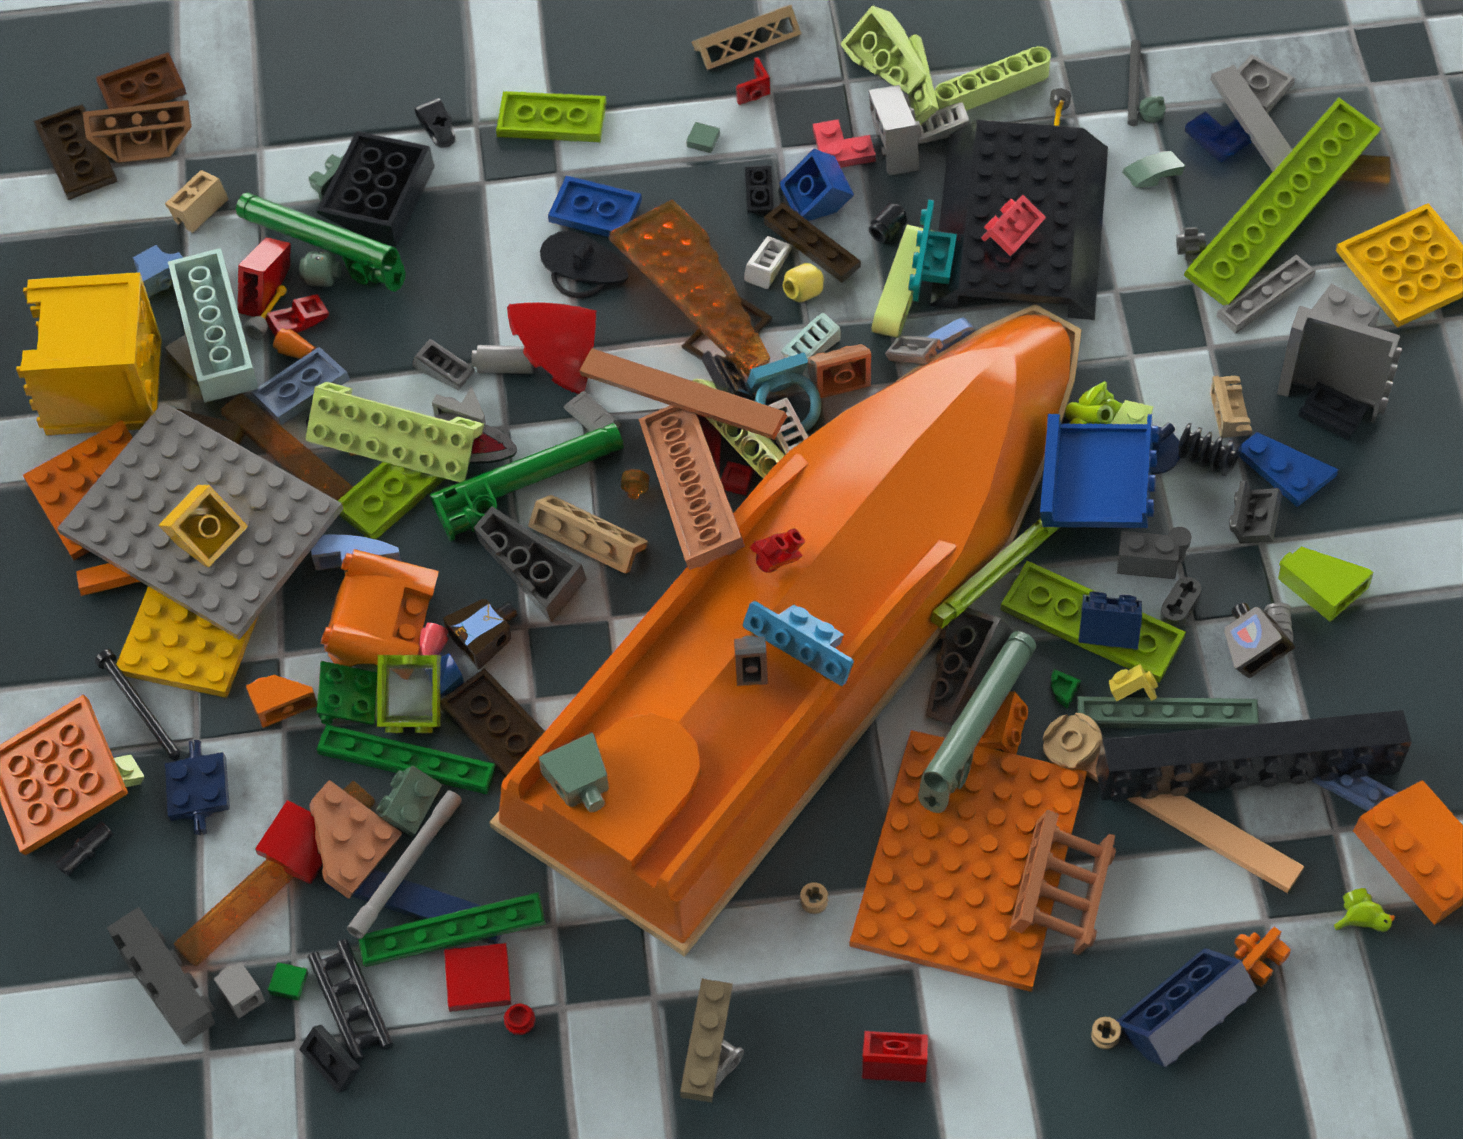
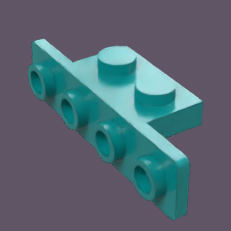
M928 200L927 209H922L920 225H924L923 231L918 230L916 247H920V251L914 252L912 268L916 269V274H910L908 290L913 291V301L917 302L922 281L949 284L957 234L931 231L934 200Z

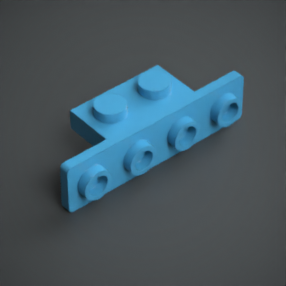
M756 601L749 604L743 622L745 629L759 637H765V641L838 685L842 686L847 682L854 660L835 649V647L841 644L843 633L834 629L830 623L819 620L809 614L806 609L797 607L794 604L779 615Z

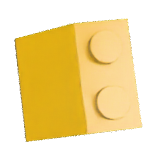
M197 485L158 525L177 546L208 568L248 527L210 485Z

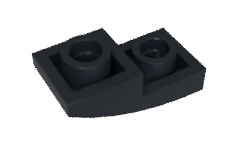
M772 166L745 167L747 213L771 212L774 209Z

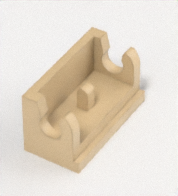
M201 170L171 197L165 205L169 208L175 222L178 225L184 222L186 229L193 233L228 200V197L220 179Z
M1213 376L1210 395L1219 434L1223 438L1246 436L1252 433L1241 385L1228 386L1229 384L1240 383L1239 376Z

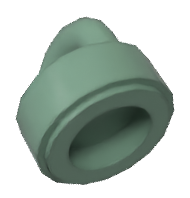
M1163 96L1147 97L1141 101L1139 115L1144 121L1155 123L1162 120L1165 116L1166 105Z

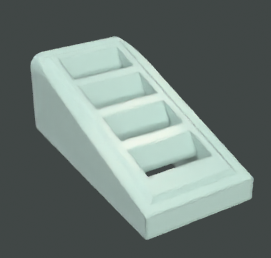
M822 312L781 350V354L786 358L797 355L798 353L795 350L798 348L802 353L805 352L808 360V357L825 352L841 340V329ZM815 335L820 339L819 341L814 338ZM807 342L812 348L809 349L804 343Z

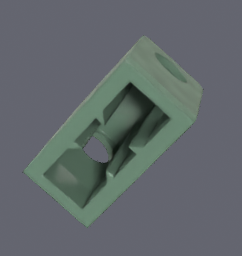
M593 733L538 757L542 775L567 806L573 807L584 802L589 812H596L605 805L601 793L609 789L608 777Z

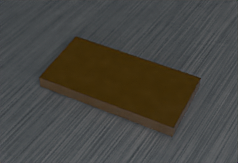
M83 104L34 121L68 200L118 182L106 153L86 139L83 112L87 111Z
M485 668L440 700L441 710L491 763L496 764V768L505 777L545 732Z

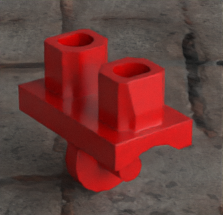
M793 528L787 532L777 533L768 538L755 541L749 548L752 552L756 553V564L759 569L765 573H771L780 566L798 561L803 556L798 549L805 543V540L798 530Z

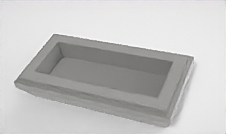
M582 391L563 406L567 412L590 432L599 428L603 429L604 426L612 423L617 428L621 426L619 421L585 391Z

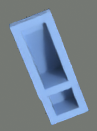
M322 535L311 549L316 570L341 567L345 554H351L353 549L401 561L398 547L361 536Z

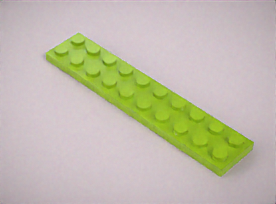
M1339 97L1187 268L1184 276L1223 306L1229 305L1371 144L1382 128Z

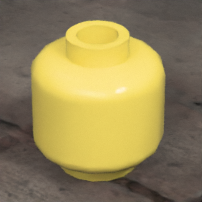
M811 263L801 264L786 272L783 290L790 299L796 302L807 301L821 294L824 284L823 274Z

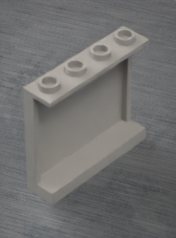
M1299 306L1291 326L1277 394L1288 397L1293 384L1313 390L1319 381L1374 408L1371 423H1375L1378 413H1385L1389 401L1388 397L1393 386V379L1402 352V348L1397 347L1400 335Z

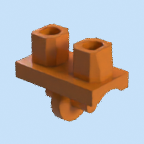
M1275 926L1258 944L1256 943L1261 937L1255 932L1250 937L1239 934L1234 940L1238 948L1234 956L1239 960H1242L1245 955L1247 956L1242 963L1252 982L1261 987L1269 980L1273 972L1263 961L1268 957L1278 966H1281L1291 952V949L1280 940L1281 931Z

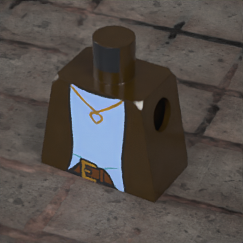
M481 599L445 616L443 621L445 628L449 631L447 635L479 670L510 642L512 637L508 622L517 617L518 614L510 602H506L498 609H495L487 599Z

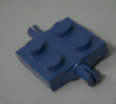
M191 740L188 743L189 758L165 763L167 811L171 821L193 819L194 834L201 835L202 832L204 835L207 833L206 817L216 812L230 810L227 759L223 752L202 755L201 741L194 740L193 742Z

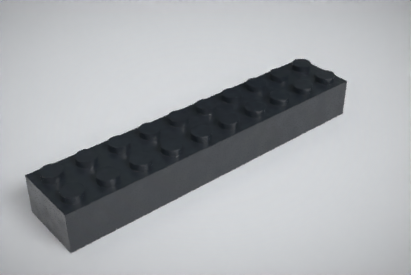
M1403 710L1102 739L1096 764V774L1102 801L1112 800L1114 802H1121L1133 797L1151 799L1160 794L1169 793L1174 796H1181L1188 792L1196 791L1211 793L1218 789L1226 788L1241 790L1248 786L1257 785L1271 787L1278 783L1287 782L1301 784L1316 777H1320L1322 781H1331L1343 775H1350L1352 778H1360L1368 774L1378 773L1391 775L1401 770L1412 741Z

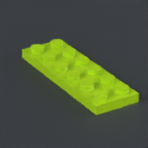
M1026 561L1000 606L1001 611L1128 669L1141 664L1145 673L1151 671L1156 681L1160 683L1185 639V631L1142 612L1138 649L1078 643L1083 594L1089 595L1094 590L1030 561Z

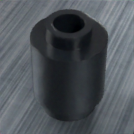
M887 204L870 222L871 226L868 228L870 235L880 243L891 240L907 223L906 211L898 204Z

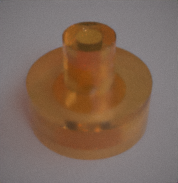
M627 470L622 473L620 486L622 490L628 493L630 499H638L639 494L648 491L650 477L641 470Z

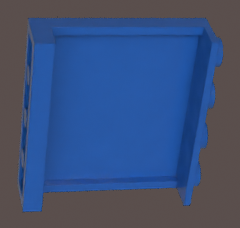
M1048 414L1040 506L1043 527L1148 528V517H1154V499H1150V492H1155L1156 477L1155 474H1151V467H1157V450L1152 449L1153 443H1158L1159 437L1158 426H1153L1152 414H1148L1147 424H1061L1060 414Z

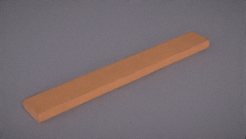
M593 348L579 370L584 377L775 440L787 417L785 411Z

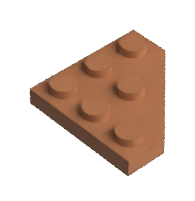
M329 780L312 799L309 806L311 816H314L316 826L315 837L318 852L322 857L324 881L350 899L397 843L402 832Z

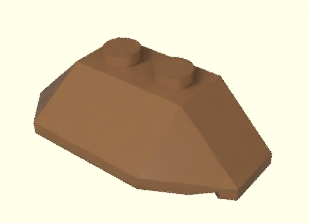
M188 100L83 112L86 139L117 163L171 157L192 128Z

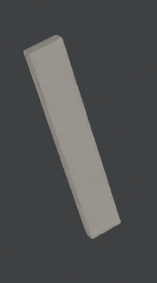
M1235 65L1212 73L1210 80L1273 172L1292 151L1291 147Z

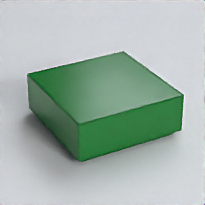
M277 962L268 987L269 994L299 1001L308 976L307 968Z

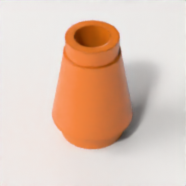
M282 328L276 335L273 343V348L277 349L279 354L297 359L303 358L316 349V347L312 346V344L292 329L286 330Z

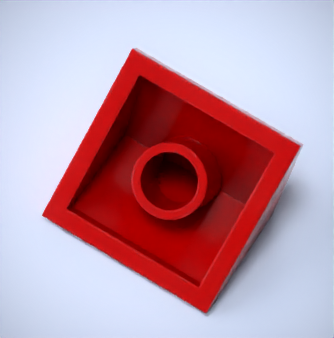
M865 1031L862 1079L926 1083L928 1035Z

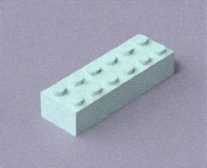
M221 248L168 261L204 403L259 389Z

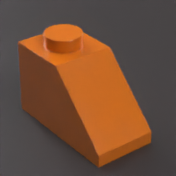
M277 675L258 678L253 683L246 685L262 728L317 706L316 697L311 686Z

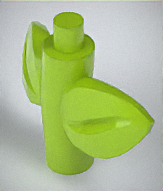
M1106 381L1086 391L1079 398V403L1071 402L1066 406L1065 417L1070 421L1069 424H1109L1113 420V409L1109 405H1099L1107 389Z

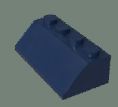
M1204 948L1116 1021L1121 1027V1033L1147 1060L1166 1067L1174 1063L1179 1058V1055L1191 1045L1198 1043L1202 1036L1211 1028L1221 1024L1225 1017L1235 1008L1245 1004L1257 989L1241 960Z

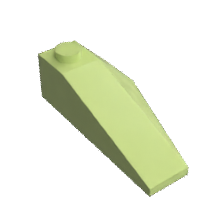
M871 6L840 43L852 61L887 80L890 84L894 86L900 85L901 90L911 95L928 76L905 30L889 11Z

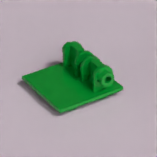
M321 661L316 714H319L318 717L321 719V723L330 725L333 723V720L340 718L374 725L378 672Z

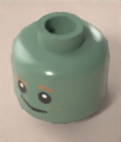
M310 251L306 254L305 258L301 259L299 266L300 277L309 286L330 287L335 283L336 278H340L342 270L341 263L337 262L335 255L331 252Z

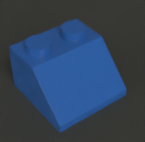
M814 148L779 182L791 209L807 221L837 213L854 196L835 156Z

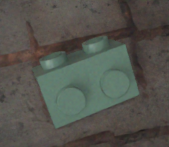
M413 765L403 772L399 770L390 783V786L393 787L390 795H385L376 809L380 812L378 816L410 837L416 834L442 786L441 783Z

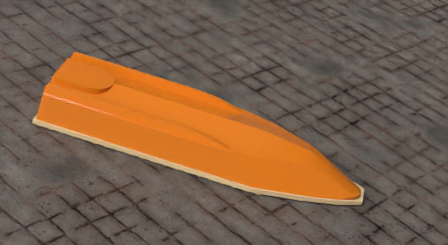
M1036 304L988 324L953 344L935 357L930 358V363L920 364L893 384L847 409L791 449L769 471L733 513L745 547L738 549L734 554L724 555L710 561L709 564L703 567L689 570L687 566L505 777L501 785L500 808L498 813L489 822L490 827L685 957L938 642L941 628L931 622L933 611L1017 538L1043 477L1048 414H1060L1062 424L1065 409L1074 388L1082 329ZM796 528L805 540V543L798 549L803 556L796 562L780 566L774 572L765 573L761 571L756 564V553L752 552L749 547L755 541ZM756 601L778 615L794 604L797 607L806 609L809 614L819 620L830 623L834 629L843 633L841 644L835 647V649L854 660L847 682L840 686L765 641L768 684L737 686L734 639L748 635L759 637L743 627L749 604ZM593 733L608 777L609 789L601 793L605 805L596 812H589L584 802L573 807L567 806L542 775L538 757Z

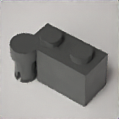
M1184 527L1172 528L1168 535L1121 531L1117 574L1175 579L1178 563L1184 561L1186 550L1191 544L1192 536L1190 531Z

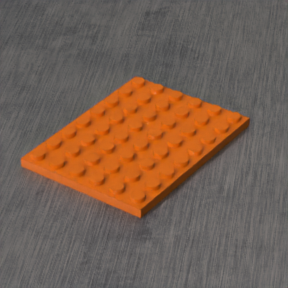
M911 730L853 927L849 947L1032 992L1048 928L1035 923L1034 925H1029L1022 933L1011 930L1010 925L1036 821L1047 810L1059 814L1056 826L1060 828L1059 830L1072 835L1087 771L1062 768L1054 763L976 745L970 772L961 789L956 788L950 794L948 805L943 812L935 813L929 811L920 803L918 794L921 777L945 738ZM1054 842L1051 844L1050 853H1053V857L1065 861L1069 847ZM1048 868L1044 872L1043 880H1046V884L1058 888L1062 873ZM1041 896L1038 898L1036 907L1040 909V912L1051 916L1055 900Z

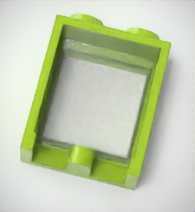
M378 655L377 727H385L386 733H403V727H415V733H433V727L441 726V655Z

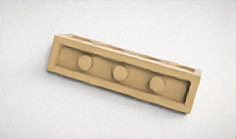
M791 5L694 40L692 44L695 51L700 50L706 70L801 35V31ZM788 17L793 32L783 34L777 31L780 20ZM774 22L772 28L769 27V26H767L768 24H771V23ZM760 27L770 31L767 41L764 43L753 39L756 30ZM751 31L749 37L744 35V33ZM774 34L780 36L775 39H772ZM737 36L747 40L743 51L740 52L729 48L733 38ZM728 40L726 46L721 44V42ZM751 43L756 45L754 47L749 48ZM716 45L724 49L720 59L711 63L706 48ZM727 52H730V53L733 54V55H730V56L725 57L726 54H727Z
M553 495L535 502L528 524L529 528L625 574L630 572L636 553L646 549L648 544L647 540Z

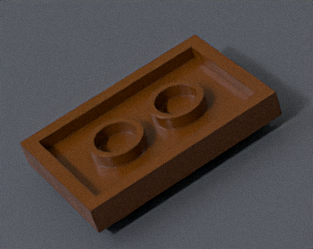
M169 52L95 77L108 109L158 104L187 94Z

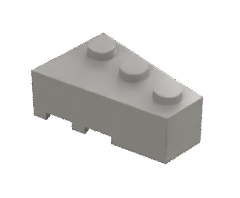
M900 85L869 90L870 114L877 138L881 137L884 144L881 152L883 157L886 156L888 176L919 171L917 137H921V126L919 121L915 119L913 107L910 108L908 95H903Z

